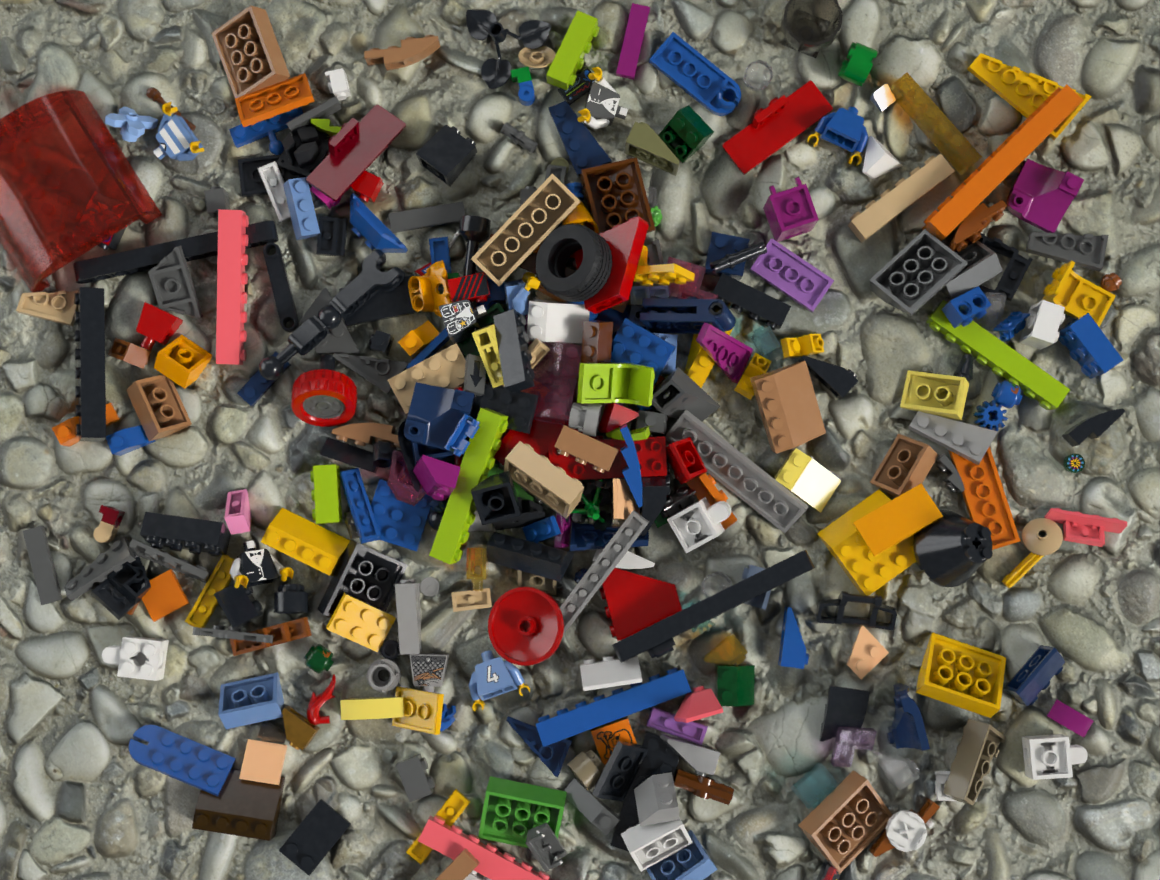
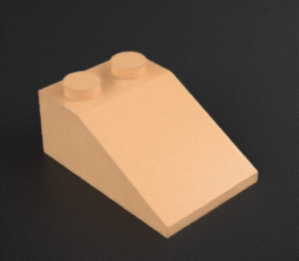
M613 479V520H626L633 510L640 514V508L636 504L626 480Z

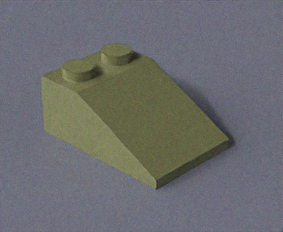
M635 121L626 140L625 154L634 158L637 157L638 160L676 176L680 161L648 124Z

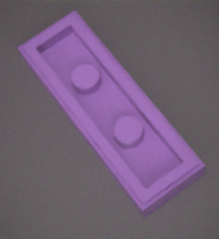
M652 706L646 726L702 745L708 728L707 725L695 721L688 723L677 722L674 719L675 714Z

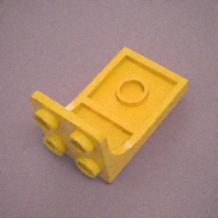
M643 245L634 282L642 286L652 287L653 284L668 286L670 283L683 285L688 281H694L695 273L675 263L648 265V248Z
M1072 260L1064 263L1060 268L1057 267L1051 276L1053 278L1051 284H1048L1043 291L1044 297L1042 300L1065 307L1064 313L1075 319L1089 313L1100 327L1116 295L1077 275L1072 270L1075 262Z

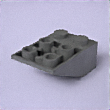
M679 367L653 389L652 405L661 413L677 420L685 410H688L700 421H704L720 408V405Z

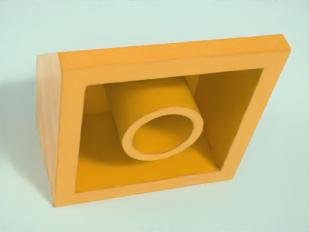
M180 335L157 353L154 369L186 389L197 380L213 355L185 336Z

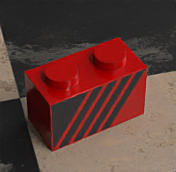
M485 272L447 280L452 303L466 299L470 300V302L483 303L488 301V298H491Z

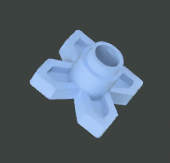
M124 106L119 109L118 114L110 113L106 115L105 124L112 127H121L120 134L122 139L128 142H136L137 138L145 133V129L152 130L157 127L158 119L151 116L138 115L135 110Z

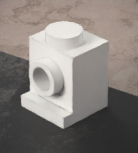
M343 68L325 72V76L329 81L330 93H333L339 101L351 96L347 75Z

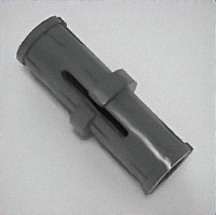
M508 122L503 125L500 131L512 139L514 144H519L530 153H533L538 145L537 142L527 137L525 132L517 130Z

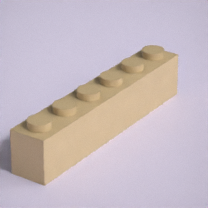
M939 154L937 157L933 155L924 162L925 166L921 169L919 166L909 173L911 175L905 180L903 177L895 184L896 187L893 190L887 189L880 195L881 199L877 202L873 200L867 204L864 212L860 213L858 211L850 217L852 221L848 224V227L861 243L955 172L942 154Z

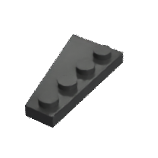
M134 539L129 544L135 555L204 583H207L210 577L209 573L206 572L207 569L200 565L195 567L190 565L185 559H177L165 551H159L150 545Z

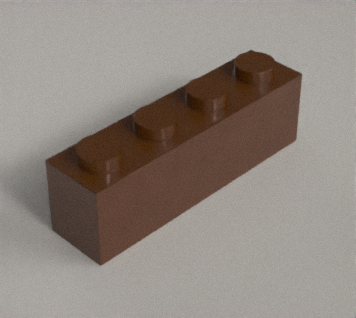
M601 320L583 321L581 363H611L613 322Z

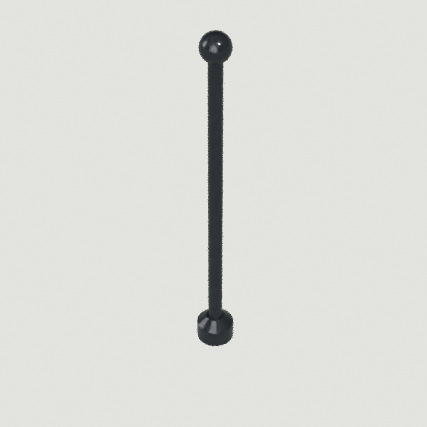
M471 215L461 216L459 233L467 242L464 276L472 275L476 272V264L471 258L478 252L479 243L489 237L491 220ZM431 511L429 514V524L436 531L439 529L444 512Z

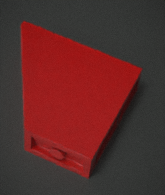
M632 217L621 225H615L608 231L598 233L606 240L610 247L612 267L603 288L593 297L584 301L585 309L594 314L629 300L649 227L648 222L641 217ZM583 249L574 252L577 270L583 260Z
M614 568L602 584L603 588H599L602 600H607L608 607H604L607 619H612L613 625L610 626L612 638L616 637L617 641L623 640L682 611L675 584Z

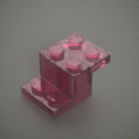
M672 257L668 258L667 264L675 263L695 273L694 281H688L683 285L680 284L677 294L679 299H686L687 297L717 299L718 295L699 290L706 270L705 267Z

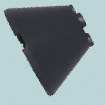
M940 510L943 518L914 534V554L920 570L925 571L930 577L929 580L941 587H956L965 583L987 559L992 557L991 531L989 528L953 511Z

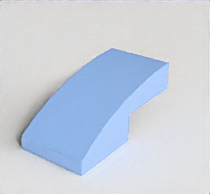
M632 286L630 292L631 305L642 306L643 298H650V296L668 298L671 296L670 286Z

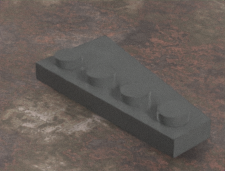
M1031 232L1028 237L1026 252L1065 263L1072 260L1076 266L1100 272L1103 268L1109 235L1093 236V234H1084L1082 236L1070 233L1057 235L1056 233Z
M124 536L120 540L115 541L92 564L84 567L79 575L70 579L66 586H64L66 596L72 601L92 589L93 583L96 581L101 583L107 579V575L111 571L118 572L122 569V564L127 561L131 563L136 560L133 551L129 547L130 541Z

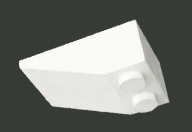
M537 299L530 300L527 322L528 338L533 341L537 338L543 342L582 343L583 321H589L590 311L585 309V304Z

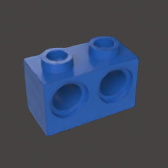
M978 286L949 301L941 310L954 328L960 325L965 327L973 321V318L976 317L978 320L987 314L986 310L992 304Z

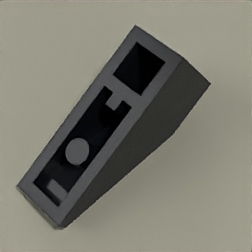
M804 355L798 360L799 362L805 360L808 371L839 400L859 382L856 379V374L850 369L846 370L843 367Z
M665 476L641 477L642 507H640V515L649 521L641 536L647 534L666 504V496L670 495V484L666 483Z

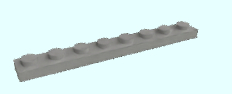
M635 510L631 512L560 606L564 620L563 635L648 525L649 521Z

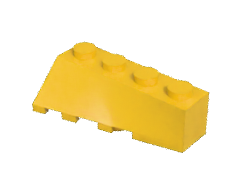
M733 328L729 331H725V333L730 335ZM694 334L684 373L702 388L715 362L696 341L699 334Z

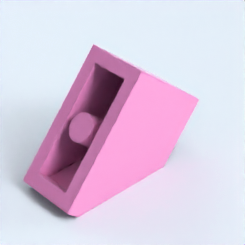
M247 489L232 491L227 494L224 519L231 535L250 531L252 517Z

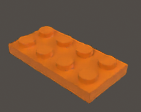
M304 73L238 97L235 101L240 121L243 127H247L273 118L276 115L289 112L295 108L314 102V97L308 78Z

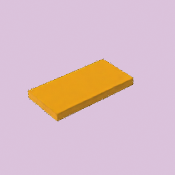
M921 483L853 522V525L875 557L943 518V515Z

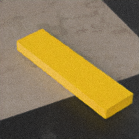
M228 555L221 556L185 620L186 623L193 627L205 628L218 605L214 594L227 588L232 580L230 569L235 559Z
M455 789L435 815L443 818L446 824L452 826L471 801ZM418 836L406 853L419 864H422L433 849L419 842Z

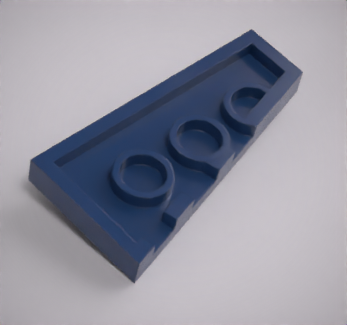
M572 523L570 551L604 549L621 526H611L605 531H601L600 529L595 530L593 524ZM649 531L645 536L640 534L631 547L648 546Z

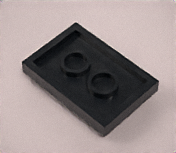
M618 741L592 794L596 798L623 802L649 749L643 745Z

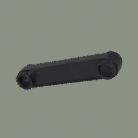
M267 243L263 248V254L280 324L286 332L293 333L299 327V320L282 250L276 243ZM272 248H276V253L269 255V251ZM294 320V325L291 328H287V322Z

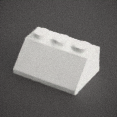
M614 656L603 657V661L595 662V659L583 660L584 664H580L583 691L642 682L638 656L622 663L619 658L614 659Z
M681 819L644 826L638 824L628 828L621 834L629 853L641 872L693 844Z

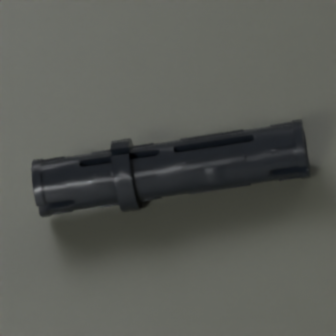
M760 242L734 254L728 253L724 258L710 262L711 270L714 269L712 271L714 274L727 268H735L737 264L766 254L767 248L766 246L762 247L765 245L764 242Z

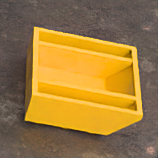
M880 489L817 533L859 593L866 596L871 595L917 562L913 548L914 534L874 557L853 525V522L891 501Z

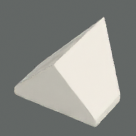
M868 136L863 173L875 179L903 166L878 140Z

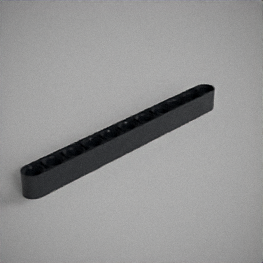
M263 221L249 224L246 227L248 246H245V249L279 241L275 221ZM218 231L73 263L76 283L86 284L151 270L178 246L182 247L186 262L218 255Z
M801 551L612 646L620 662H625L814 569L815 566L807 551Z

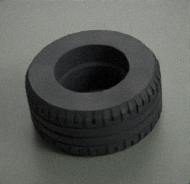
M567 224L552 231L542 242L536 258V274L542 287L568 302L585 301L597 294L607 282L612 267L611 250L606 240L581 224ZM583 249V260L580 267L574 274L565 278V265L569 257L574 252Z

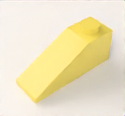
M492 324L478 329L472 335L492 387L495 388L504 385L495 325Z

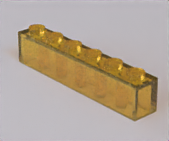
M908 72L892 84L890 89L896 102L961 175L982 158Z

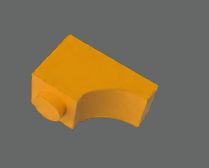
M427 320L420 327L411 330L398 343L414 359L440 332Z

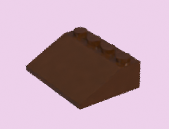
M637 157L581 170L580 177L590 215L598 226L599 233L608 231L613 226L621 225L630 218L638 216L648 222L647 233L656 230Z

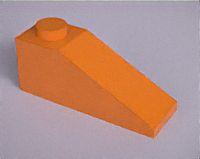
M112 403L106 404L107 427L120 420ZM72 417L52 428L60 445L70 447L79 442V436L75 434L76 424H79V417Z

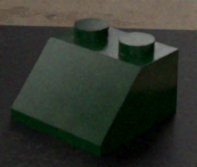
M715 664V696L721 706L754 705L755 665Z

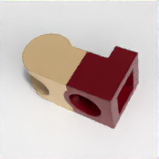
M101 505L99 513H102L103 516L99 526L94 530L93 536L98 542L109 543L114 540L125 512L107 505Z

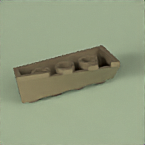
M968 719L967 724L963 728L961 742L957 746L954 762H952L950 767L951 771L948 780L944 784L943 794L953 800L973 806L984 785L982 778L989 774L991 770L990 762L993 757L997 758L1000 752L997 748L1000 742H1005L1006 736L990 724Z

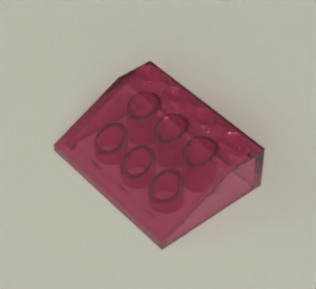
M543 342L550 350L533 368L535 374L533 379L534 387L522 390L521 392L539 396L533 420L568 426L579 376L582 346L562 342Z

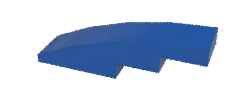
M627 424L620 427V431L627 446L622 447L621 452L628 467L623 468L622 473L640 508L642 507L640 463L633 438Z

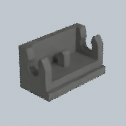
M545 823L528 830L526 845L544 871L548 872L549 869L561 865L563 861L559 858L564 857L567 851L550 826Z

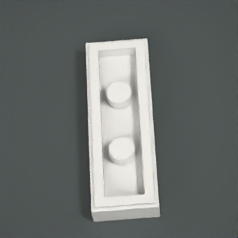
M274 161L257 168L279 221L282 222L290 219L291 216L283 187L285 182L277 163Z

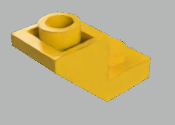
M808 334L798 338L780 339L784 358H797L803 355L808 356L824 352V342L821 334Z
M755 352L734 391L751 400L754 396V390L750 378L766 373L772 361Z

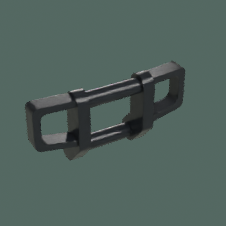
M841 591L838 599L820 600L818 602L816 620L818 623L836 625L846 623L866 625L868 628L894 630L897 611L894 607L881 604V595L866 596L848 594L846 591ZM847 602L870 604L868 618L844 616ZM837 606L835 617L821 616L822 608ZM878 610L892 613L889 623L876 621Z

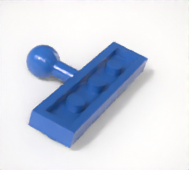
M298 107L289 112L276 115L273 118L257 122L254 125L243 127L242 124L229 129L237 148L268 136L270 152L274 155H279L284 151L282 142L277 139L275 133L287 129V122L304 113L302 108Z

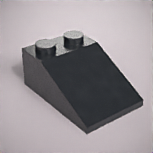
M320 799L279 851L310 876L351 823Z

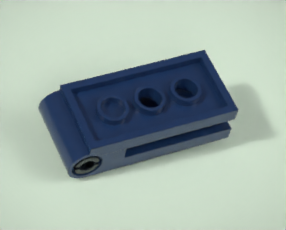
M650 296V298H643L642 306L648 313H641L640 321L652 333L699 334L704 322L725 333V331L731 330L736 323L734 315L725 303L719 299H698L696 297L679 299L675 296L668 298Z

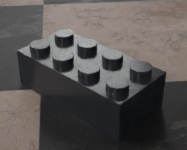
M145 512L140 535L153 548L162 549L163 547H170V550L178 552L184 549L189 550L193 554L206 552L214 557L227 554L231 537L230 531L223 522Z

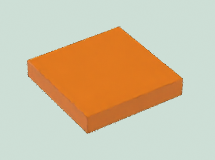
M172 569L149 580L151 588L142 597V601L153 622L189 604Z

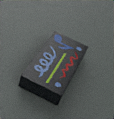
M586 68L577 75L574 85L569 86L568 90L558 89V92L569 106L588 93L592 83L595 82V79L591 80L588 77L589 73H592L589 68Z

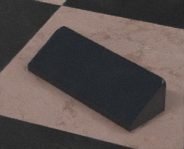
M327 438L320 452L322 456L376 473L378 467H373V452L331 438Z

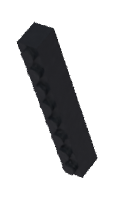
M80 287L78 293L74 294V304L78 305V312L75 311L74 322L78 323V330H75L74 339L78 342V349H75V360H78V367H75V379H78L79 385L75 387V398H79V405L75 406V416L79 417V424H76L75 434L79 436V441L104 442L106 439L104 288Z

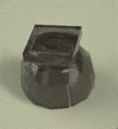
M789 0L782 11L781 31L784 35L782 45L816 58L819 51L828 48L841 31L843 14L838 1Z

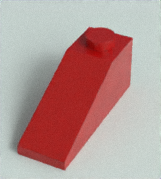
M364 171L351 185V188L361 201L366 203L371 201L374 203L384 183L380 177Z

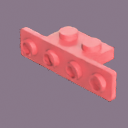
M1050 508L1044 516L1046 519L1063 524V541L1103 547L1105 544L1104 531L1119 534L1127 527V521L1118 518H1106L1099 515L1083 514L1078 511H1066L1060 508Z

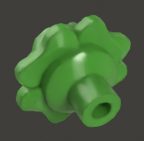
M655 205L653 208L650 207L654 226L660 224L663 216L661 209H658V206Z

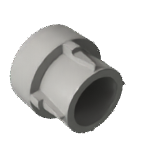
M573 402L568 427L578 429V431L583 432L585 435L596 437L602 414V404H579Z
M381 658L369 666L366 679L374 690L384 693L394 689L399 684L402 672L396 661ZM381 670L388 671V680L380 678Z

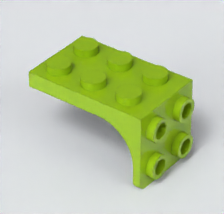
M580 363L577 403H628L650 407L653 399L654 368L634 363Z

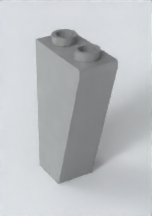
M415 579L400 580V584H395L400 655L422 653L420 583H415Z

